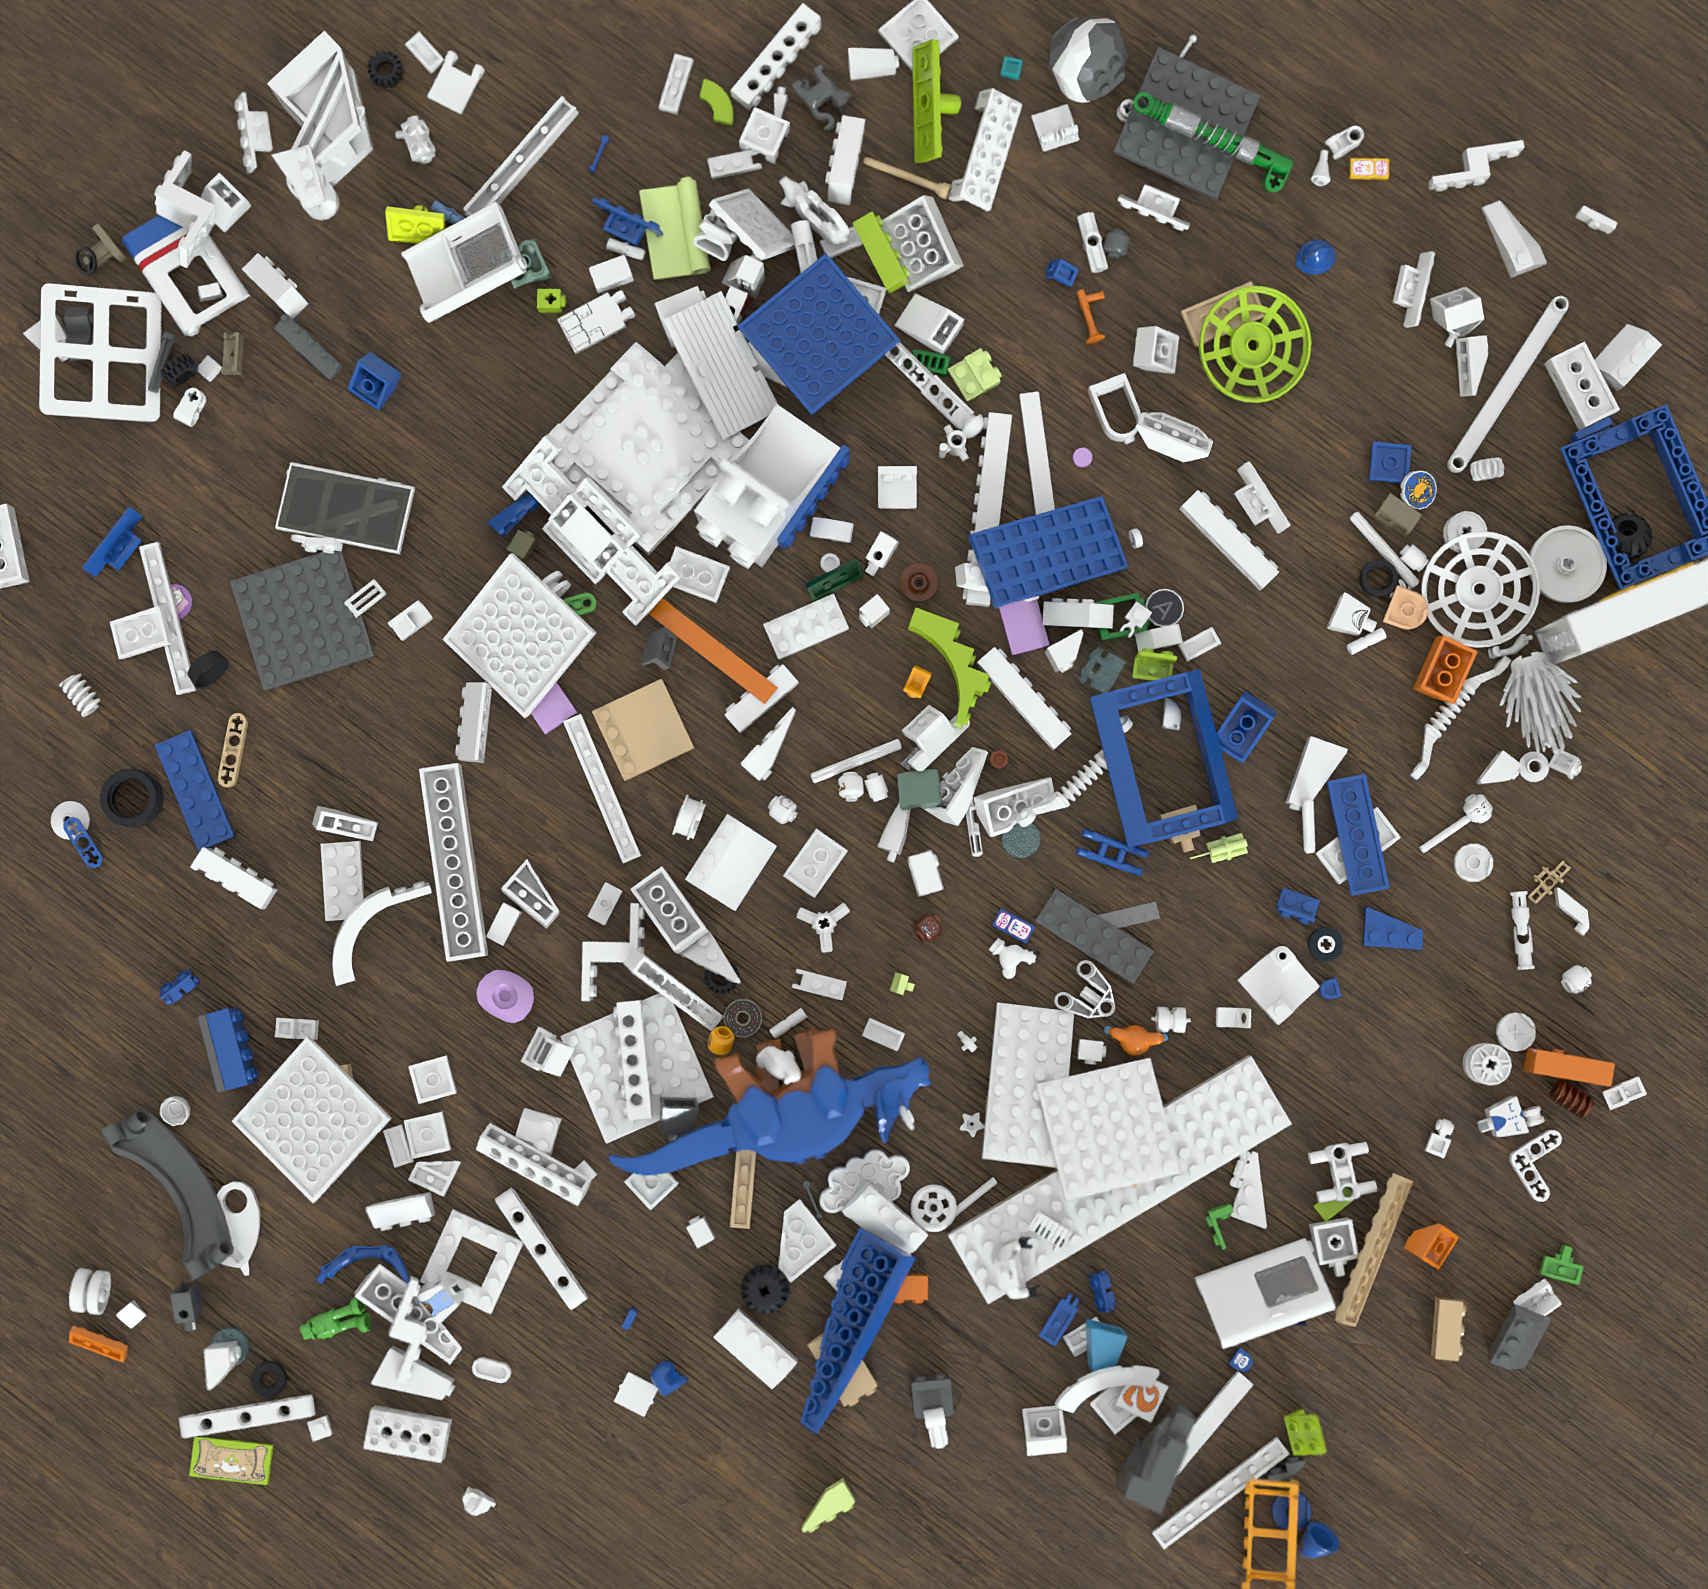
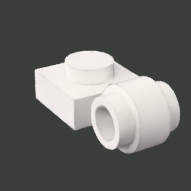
M1444 1118L1438 1119L1435 1125L1438 1135L1431 1132L1425 1151L1442 1158L1445 1157L1451 1142L1445 1136L1451 1135L1454 1129V1124H1451V1121Z

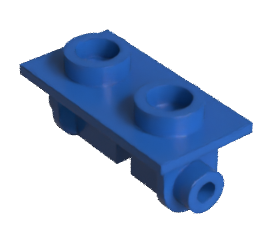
M191 968L187 972L185 970L177 975L175 981L171 984L170 982L166 983L160 989V999L164 998L163 1000L167 1005L170 1003L174 1004L183 997L180 989L182 988L188 993L198 985V977L195 975L192 977Z
M1106 1270L1099 1271L1098 1273H1089L1090 1286L1094 1292V1303L1098 1312L1108 1313L1110 1310H1114L1116 1302L1113 1291L1106 1292V1289L1112 1287L1109 1274L1106 1273Z

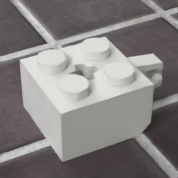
M1346 1217L1309 1224L1317 1264H1328L1329 1267H1333L1336 1277L1344 1276L1343 1265L1347 1264V1260L1358 1258L1352 1220ZM1333 1237L1337 1239V1241L1334 1242V1246L1330 1243V1241L1333 1240Z

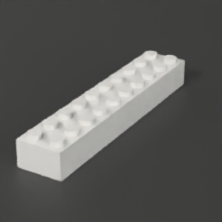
M459 763L419 769L446 962L489 956L462 766Z

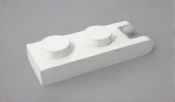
M751 149L709 158L708 164L711 178L717 179L761 169V163L753 164L752 156L757 155L759 152Z
M796 969L797 974L803 975L800 985L792 984V988L838 1000L843 999L847 981Z

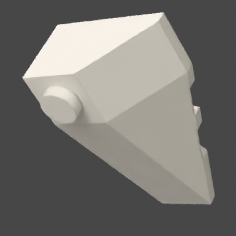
M793 707L776 724L774 731H770L762 741L763 743L757 745L741 762L742 767L759 782L762 779L765 781L772 773L770 769L773 767L796 713Z
M1048 777L975 796L973 799L977 816L989 837H994L1010 831L1018 823L1016 817L1022 810L1049 801L1055 793L1052 779Z

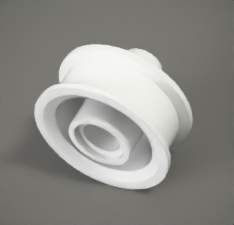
M688 794L686 795L675 822L673 835L678 833L687 836V840L694 838L706 805L702 803L703 800L698 802L690 799Z

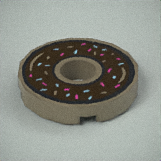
M739 999L733 1001L726 1008L724 1024L735 1036L749 1037L759 1030L762 1024V1013L755 1002L748 999ZM740 1013L748 1015L749 1020L747 1023L741 1024L738 1021L737 1017Z

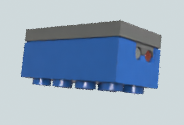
M238 1007L198 1016L217 1093L257 1083L258 1072L252 1064L253 1053L247 1045L248 1033L246 1029L243 1030V1014L240 1010L238 1011Z

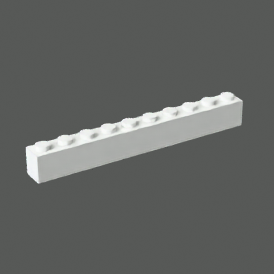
M989 412L988 418L984 417L983 429L987 430L986 437L982 436L981 448H984V455L979 457L978 467H982V472L977 475L976 485L980 486L979 493H975L974 504L977 505V512H973L972 523L975 524V531H971V533L999 526L1012 415ZM972 548V550H968L967 561L977 563ZM964 588L963 599H966V605L989 607V592Z

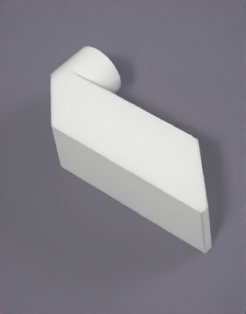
M1556 887L1554 889L1556 906L1578 922L1574 929L1584 936L1589 930L1588 910L1559 887Z

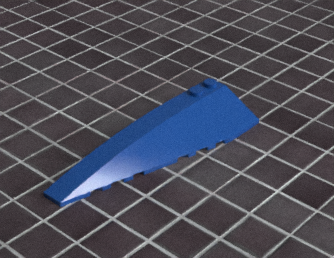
M859 1228L841 1265L840 1270H843L837 1281V1293L835 1299L832 1300L831 1316L827 1319L820 1346V1358L816 1361L815 1377L811 1380L810 1396L807 1397L801 1419V1424L814 1433H818L855 1374L915 1260V1257L863 1228Z

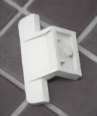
M928 705L902 730L903 734L916 742L920 748L908 763L916 771H923L969 727L970 721H968L967 725L963 724L962 729L956 728L954 725L957 715L948 721L942 712Z

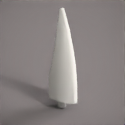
M900 802L891 815L878 844L879 848L889 851L887 860L890 862L895 861L897 854L901 855L907 837L911 809L903 811L900 808Z

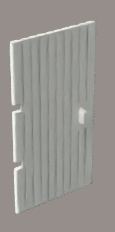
M722 291L662 320L722 440L770 415L778 403L762 371H754L753 367L758 365L744 335L740 331H734L733 327L738 325Z

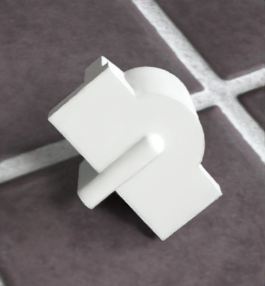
M471 1487L467 1488L462 1497L465 1510L474 1516L487 1512L491 1506L494 1507L496 1504L493 1498Z

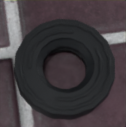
M274 1361L262 1362L256 1366L251 1376L253 1389L256 1393L265 1397L275 1396L280 1393L287 1382L285 1369L278 1362ZM267 1371L273 1372L276 1376V1383L273 1386H266L262 1382V1375Z

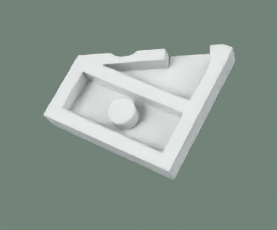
M417 1162L408 1180L444 1197L461 1162Z

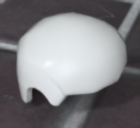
M179 1096L169 1097L161 1104L160 1115L171 1126L183 1125L190 1116L189 1103Z

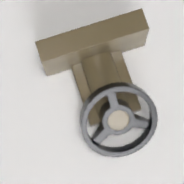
M98 223L92 229L101 241L92 248L81 247L75 253L76 266L83 274L94 273L97 268L113 256L120 263L126 259L121 250ZM83 249L87 250V251L84 253L85 255H83V256H82V255H79L80 252H81V250H83ZM79 259L87 266L88 272L81 267Z

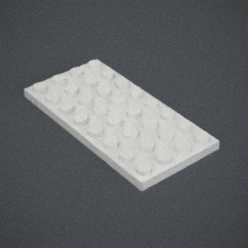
M996 1004L982 1159L1056 1167L1036 1084L1069 1077L1074 1013L1014 1004Z

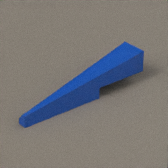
M528 492L487 523L504 538L529 510L533 513L540 506V503Z

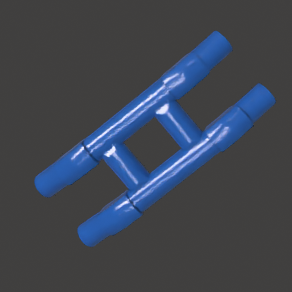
M1083 829L1082 836L1101 844L1098 853L1078 847L1076 849L1077 855L1128 873L1142 875V868L1123 863L1126 852L1147 858L1149 850L1137 846L1128 848L1127 843ZM1108 845L1119 849L1116 860L1105 856Z

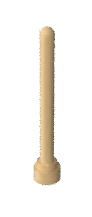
M864 158V164L936 191V194L939 195L938 197L943 199L948 197L951 185L948 183L937 184L872 158Z

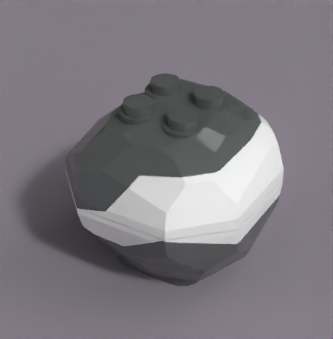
M1075 17L1051 37L1048 69L1058 87L1068 98L1076 102H1090L1107 95L1124 80L1128 51L1119 25L1113 20L1103 17Z

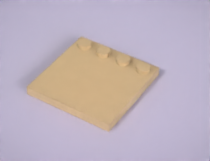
M662 679L592 711L624 781L695 749Z

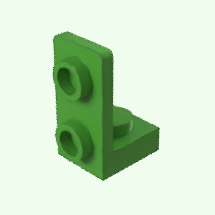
M1229 1203L1207 1210L1208 1216L1205 1217L1209 1228L1212 1227L1215 1234L1212 1237L1216 1247L1220 1246L1222 1250L1226 1249L1216 1219L1223 1220L1230 1217L1229 1214L1234 1211Z

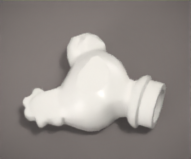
M999 938L989 948L992 955H999V961L1003 968L1002 973L1007 979L1015 976L1016 966L1021 961L1027 962L1029 965L1035 963L1036 955L1033 954V951L1029 952L1018 945L1005 946V941Z

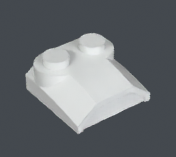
M524 1108L515 1137L551 1157L562 1118Z

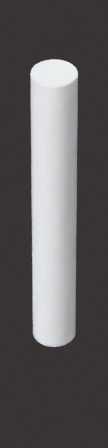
M1465 815L1420 846V851L1424 854L1471 821L1470 818Z
M994 1177L957 1205L956 1216L998 1183Z

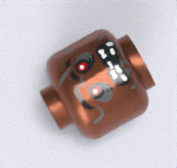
M924 914L915 922V930L913 932L921 942H932L942 933V921L936 915Z

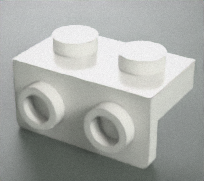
M1545 1279L1536 1283L1531 1289L1519 1295L1513 1301V1303L1543 1316H1546L1562 1304Z

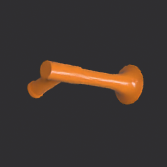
M1084 289L1077 291L1079 303L1089 329V339L1086 343L1099 342L1105 338V335H1101L1097 331L1088 302L1105 299L1104 293L1100 291L1086 295Z

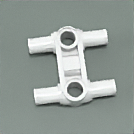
M1366 1142L1351 1145L1348 1143L1334 1144L1325 1147V1150L1308 1153L1310 1164L1326 1161L1329 1163L1333 1179V1189L1316 1192L1319 1203L1333 1200L1337 1202L1358 1199L1360 1195L1377 1192L1375 1181L1356 1182L1352 1166V1156L1369 1153ZM1336 1148H1340L1343 1152L1342 1157L1339 1159L1334 1156ZM1346 1186L1351 1189L1349 1197H1345L1342 1194V1190Z

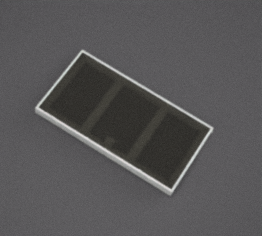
M291 462L275 528L317 538H335L341 543L400 554L415 487Z

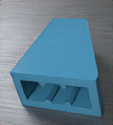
M1091 1319L1086 1320L1087 1363L1092 1372L1117 1365L1128 1338L1122 1328Z

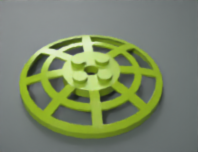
M1263 286L1243 287L1223 296L1206 315L1199 335L1200 360L1209 380L1225 395L1248 403L1270 401L1287 393L1304 374L1311 354L1310 329L1301 309L1285 294ZM1246 293H1263L1276 298L1270 308L1262 305H1248ZM1239 295L1240 307L1229 312L1223 320L1214 315L1215 311L1224 302ZM1283 303L1295 315L1300 326L1299 330L1289 332L1284 320L1276 313ZM1250 310L1266 314L1261 322H1250ZM1241 313L1242 325L1235 330L1227 325V322L1232 317ZM1272 318L1278 323L1283 334L1274 336L1267 327ZM1210 321L1218 327L1214 337V351L1204 354V336ZM1223 331L1231 338L1228 348L1219 349L1220 336ZM1302 337L1303 352L1300 364L1296 368L1287 363L1291 353V339ZM1250 340H1254L1257 344L1254 351L1248 347ZM1285 341L1283 358L1280 359L1274 355L1276 343ZM1232 356L1236 362L1232 372L1225 366L1221 357ZM1216 359L1220 369L1229 377L1225 387L1219 384L1213 377L1206 361ZM1268 362L1278 366L1271 374L1263 378L1262 366ZM1244 367L1253 369L1256 380H1246L1238 376ZM1283 370L1293 375L1290 381L1274 393H1268L1265 383L1275 379ZM1235 382L1247 386L1258 385L1261 396L1245 397L1231 391Z

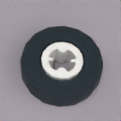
M1318 928L1312 932L1308 939V949L1311 955L1319 961H1333L1339 957L1343 950V940L1338 931L1332 928ZM1323 939L1330 942V947H1327V950L1321 947V942H1324Z

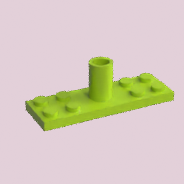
M931 39L912 47L915 163L920 164L941 157V113L956 115L961 107V99L958 95L940 93L939 40Z

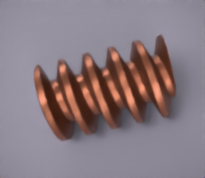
M1563 1078L1556 1082L1550 1092V1096L1555 1095L1554 1102L1561 1099L1560 1106L1568 1104L1566 1110L1569 1111L1574 1108V1115L1581 1112L1580 1119L1589 1114L1595 1103L1592 1096H1586L1584 1091L1579 1092L1578 1087L1573 1088V1085L1566 1083V1080Z

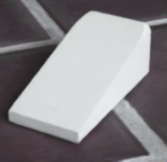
M503 902L486 937L504 946L522 912Z

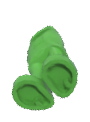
M354 1297L351 1299L350 1304L337 1310H329L308 1320L306 1324L300 1325V1330L305 1340L310 1338L313 1340L317 1338L325 1339L353 1327H358L361 1332H368L371 1330V1321L368 1311L364 1312L365 1303ZM351 1314H356V1316L346 1319L344 1321H341L339 1319Z

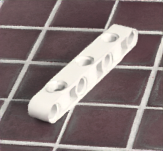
M509 1188L495 1198L497 1205L566 1305L573 1310L587 1300V1294L513 1188ZM519 1211L523 1213V1221H517L515 1219V1212ZM538 1244L545 1245V1253H539L537 1251ZM559 1277H567L569 1280L568 1285H561Z
M309 1394L179 1417L181 1438H188L314 1416L316 1413L313 1395ZM283 1405H286V1406L289 1407V1409H290V1413H289V1414H285V1413L282 1411V1406H283ZM244 1412H248L251 1415L250 1421L244 1418ZM205 1418L212 1421V1427L206 1426Z

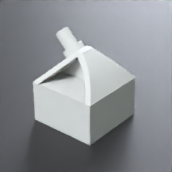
M1467 287L1430 298L1433 320L1449 332L1450 336L1444 344L1450 348L1456 339L1470 333L1484 320L1481 297Z

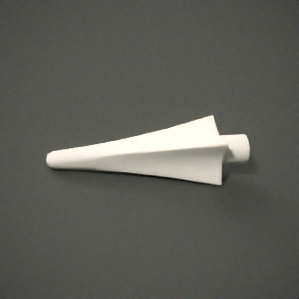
M778 87L777 94L774 93V116L782 118L788 99L787 95H785L786 88Z

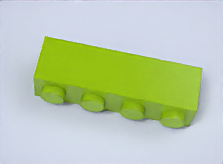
M870 212L853 222L888 292L891 293L909 283L908 276L910 273L905 265L901 266L899 262L901 256L896 248L893 250L890 244L893 240L888 231L884 233L882 229L884 223L881 217Z

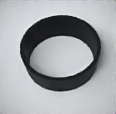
M216 650L207 652L190 666L187 675L195 688L207 687L225 673L229 666V660ZM213 664L209 669L203 672L208 666Z

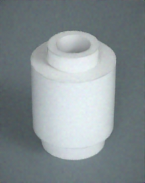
M1407 544L1400 552L1402 555L1400 559L1412 570L1420 572L1429 562L1426 558L1427 556L1414 544L1411 546Z
M878 772L868 775V780L864 782L873 802L887 798L888 789L883 775H878Z

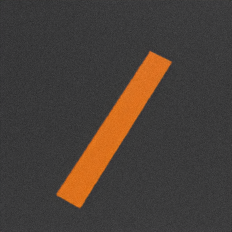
M663 598L649 614L764 704L778 689L777 686Z

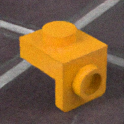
M914 665L903 691L912 698H921L932 673Z

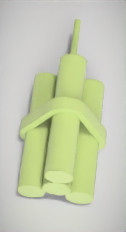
M1242 833L1229 837L1222 836L1218 840L1206 843L1209 850L1208 853L1190 857V859L1210 854L1212 863L1225 859L1229 861L1232 857L1248 853L1246 848L1247 841L1243 838Z

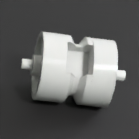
M1157 1007L1155 1017H1151V1021L1156 1023L1157 1032H1168L1172 1029L1175 1033H1185L1186 1024L1191 1021L1190 1018H1187L1186 1009L1183 1007L1173 1008L1172 1011H1169L1168 1007Z

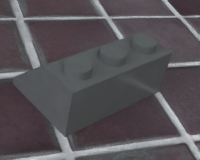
M1514 1303L1488 1350L1490 1363L1507 1370L1525 1368L1548 1328L1551 1319Z

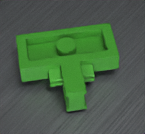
M1562 1244L1559 1254L1555 1253L1554 1257L1543 1256L1539 1274L1579 1285L1584 1266L1573 1263L1574 1258L1570 1257L1572 1248Z

